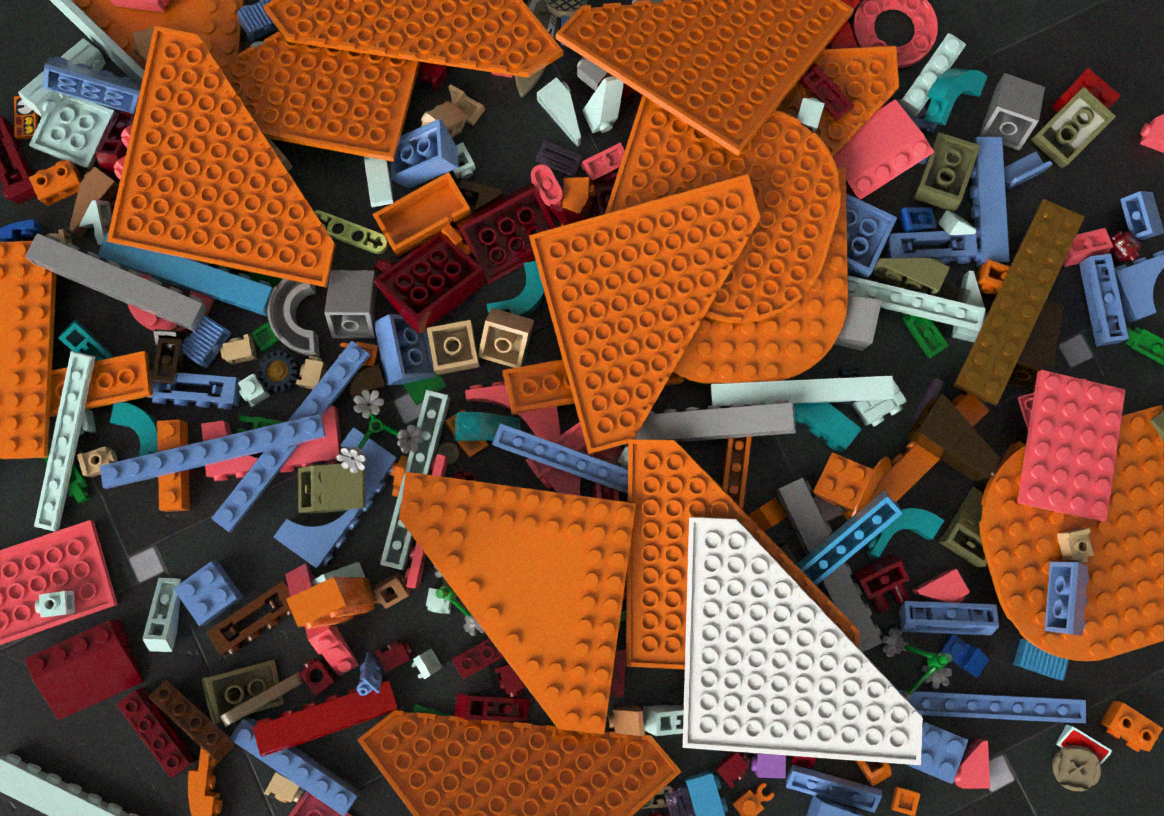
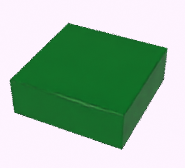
M266 322L250 333L263 353L280 342L271 329L269 322Z

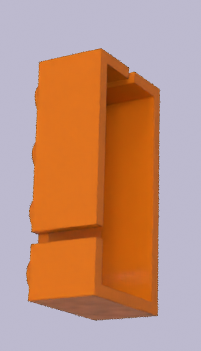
M449 172L373 214L397 258L425 243L442 231V228L452 222L455 224L472 215L469 205Z

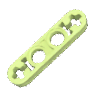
M314 211L318 218L321 217L323 222L328 223V227L324 224L323 226L332 238L374 254H383L388 249V241L381 233L323 211ZM340 223L344 225L343 232L340 234L333 233L332 229L335 224ZM354 232H363V239L358 242L352 239ZM369 235L372 241L378 242L381 239L383 245L375 248V245L368 241Z

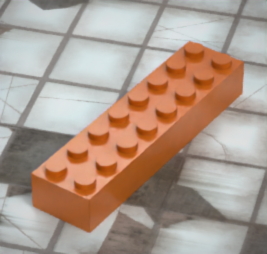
M332 577L286 599L297 626H306L307 629L343 624L354 619L353 615L365 614L374 610V604L378 603L374 598V589L369 578Z

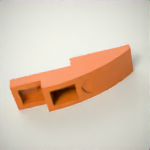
M202 748L200 751L199 767L189 770L188 775L190 811L192 816H218L222 809V800H219L220 793L211 792L216 783V776L213 775L217 762Z

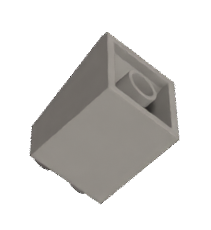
M1004 73L995 88L979 137H1002V144L1004 146L1020 151L1039 121L1045 87Z
M330 271L325 316L332 338L375 339L374 322L376 321L377 285L374 283L376 278L374 271Z
M848 296L845 321L834 344L863 351L872 344L882 300Z

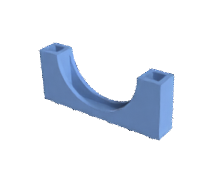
M1164 250L1153 254L1152 259L1147 260L1146 257L1135 260L1130 267L1124 264L1114 268L1124 318L1127 324L1156 313L1153 289L1159 273L1164 268Z
M353 427L340 446H347L350 449L355 448L365 435ZM368 439L362 448V453L366 455V460L364 461L366 464V508L347 510L337 520L316 527L303 526L291 519H286L274 535L276 540L315 568L321 569L323 566H328L333 559L331 554L336 547L339 549L347 539L345 535L349 529L353 530L360 521L358 517L362 511L366 512L373 503L371 499L375 493L379 494L386 485L384 481L389 474L391 475L394 463L399 462L398 458L371 439Z

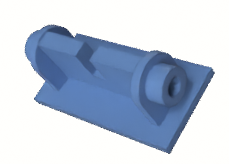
M367 652L365 662L360 667L361 681L357 685V692L362 696L367 695L372 690L380 693L383 674L380 660Z

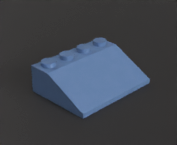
M49 57L44 66L43 88L134 114L141 85L136 83V80L129 77L119 78L105 70L100 72L92 70L90 66L85 64H72L62 57Z
M846 194L847 273L866 280L875 267L897 217Z

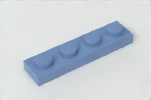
M792 765L786 779V788L874 813L882 798L881 789L797 765Z

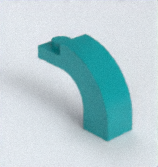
M953 68L945 71L936 79L927 94L931 102L924 121L945 126L957 97L960 94L980 97L988 76L981 71Z
M536 261L524 263L526 285L522 293L511 300L487 304L488 314L492 308L527 317L538 308L544 299L545 292Z
M125 402L115 403L110 423L131 427L136 431L141 443L139 456L158 452L157 420L146 410Z
M917 508L902 509L903 514L868 542L867 547L869 549L866 553L873 558H878L890 538L901 529L913 531L924 539L931 540L935 537L944 520L926 510Z

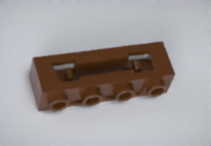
M283 580L206 632L220 655L227 653L233 655L242 648L240 646L247 640L250 643L260 637L261 634L259 632L266 627L269 630L280 623L278 619L285 614L287 617L292 615L286 600L290 597L287 580ZM276 595H279L277 598H275V599L269 601L270 599H272V598L275 597ZM268 604H271L273 609L279 608L283 604V607L277 611L269 612L242 631L237 626H232L233 624L242 623Z
M167 680L148 696L155 706L217 763L235 746L228 735Z

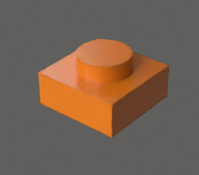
M896 786L890 809L915 816L920 793Z

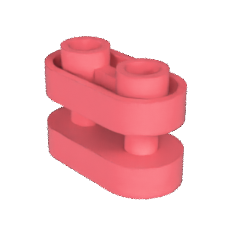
M546 165L535 166L531 171V184L536 186L547 210L552 212L549 208L550 204L562 207L563 191L552 170Z

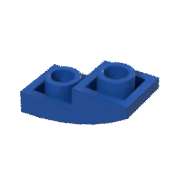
M25 220L9 224L0 228V242L22 241V237L31 238L35 237L37 233L43 234V225L35 220Z

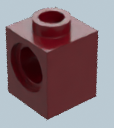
M313 658L303 666L305 670L300 673L315 696L321 694L338 681L323 658L317 661ZM315 669L322 671L323 678L321 681L314 679L313 672Z

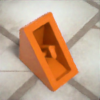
M776 498L748 514L764 532L787 517Z

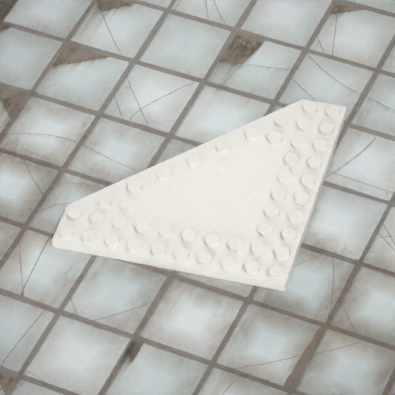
M690 516L683 748L921 765L922 715L736 518Z

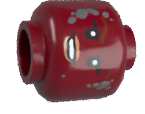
M1120 230L1110 238L1113 248L1109 253L1117 262L1120 263L1127 260L1130 263L1140 255L1137 251L1141 248V243L1132 232Z

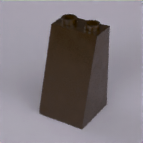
M1045 301L1008 380V384L1034 392L1037 371L1053 372L1064 306L1055 304L1052 301Z
M943 394L928 400L905 436L972 481L992 477L999 468L997 466L1000 460L998 455Z

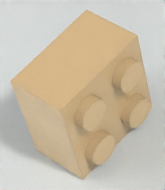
M492 308L485 320L478 357L513 368L521 367L527 354L534 320Z
M471 320L427 328L434 371L437 375L480 367Z

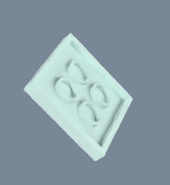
M70 96L59 102L52 112L46 113L41 118L29 146L62 160L69 159L75 165L91 170L97 158L95 152L116 112L96 103Z

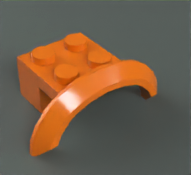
M832 452L813 493L824 502L836 507L841 505L852 510L853 517L870 503L881 479L891 469V461L889 457L885 456L877 463L874 469H871Z

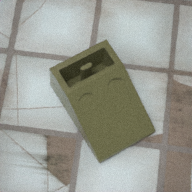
M341 464L298 468L299 513L322 514L366 508L365 469L363 471L358 469L357 473H351L350 467L344 469Z
M972 487L939 540V543L972 565L985 567L987 560L982 546L979 521L982 519L983 505H981L984 493Z

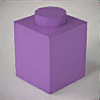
M755 753V757H751V770L755 771V775L759 778H786V755Z

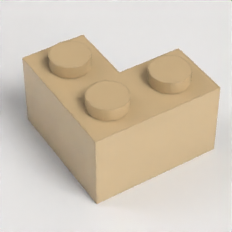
M447 101L437 105L431 111H426L421 119V127L441 119L451 138L461 133L468 114Z

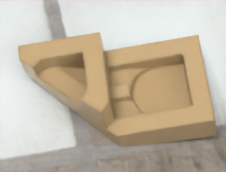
M450 84L451 103L467 113L466 122L474 126L485 111L484 106L467 97L464 91Z

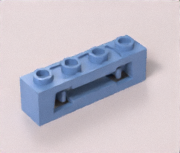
M946 231L889 234L884 245L885 258H936L942 260L945 264L950 263L949 261L965 264L971 262L978 255L976 233L950 235ZM946 242H951L948 244L947 249L916 250L914 253H909L913 250L912 247L945 245Z
M1111 254L1090 256L1080 262L1079 266L1096 347L1118 344L1129 338ZM1117 322L1119 323L1120 330H1117L1116 328Z
M178 373V384L212 387V393L220 397H213L207 393L175 391L176 384L154 383L152 381L153 396L147 398L152 399V403L166 404V401H174V405L188 406V403H196L197 407L209 408L210 404L218 405L219 409L231 410L232 406L239 407V390L241 387L238 382L241 380L236 377Z
M904 601L899 610L902 632L992 635L999 627L996 604Z

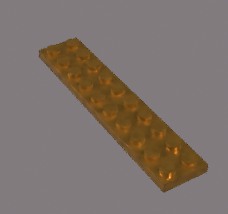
M1045 199L1042 200L953 386L995 406L998 404L1085 218L1084 216Z

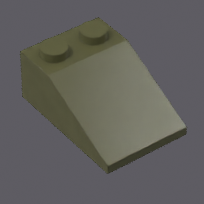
M1083 87L1030 140L1060 168H1063L1116 116Z
M938 132L932 148L934 153L928 158L914 199L956 212L962 201L980 145Z
M880 258L870 275L896 287L933 296L940 290L950 267L944 265L945 263L942 260L936 258Z
M275 660L201 678L210 720L214 724L223 722L220 716L278 684L279 678ZM283 696L252 713L284 704Z

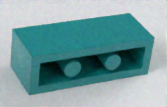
M828 402L794 404L796 421L801 424L804 422L810 427L809 431L819 438L822 436L828 441L827 445L834 451L839 450L842 452L846 450L861 431L858 425Z

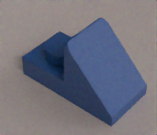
M905 207L898 216L902 233L932 231L937 228L932 208Z
M954 634L948 636L939 650V653L942 654L949 653L952 656V662L975 678L979 677L989 661L988 657L980 649L970 646Z

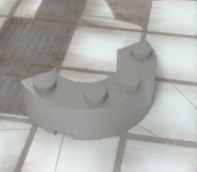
M283 279L277 287H274L268 301L267 313L271 329L277 338L292 351L307 357H320L319 336L312 330L300 328L296 320L298 305L307 296L316 294L315 285Z

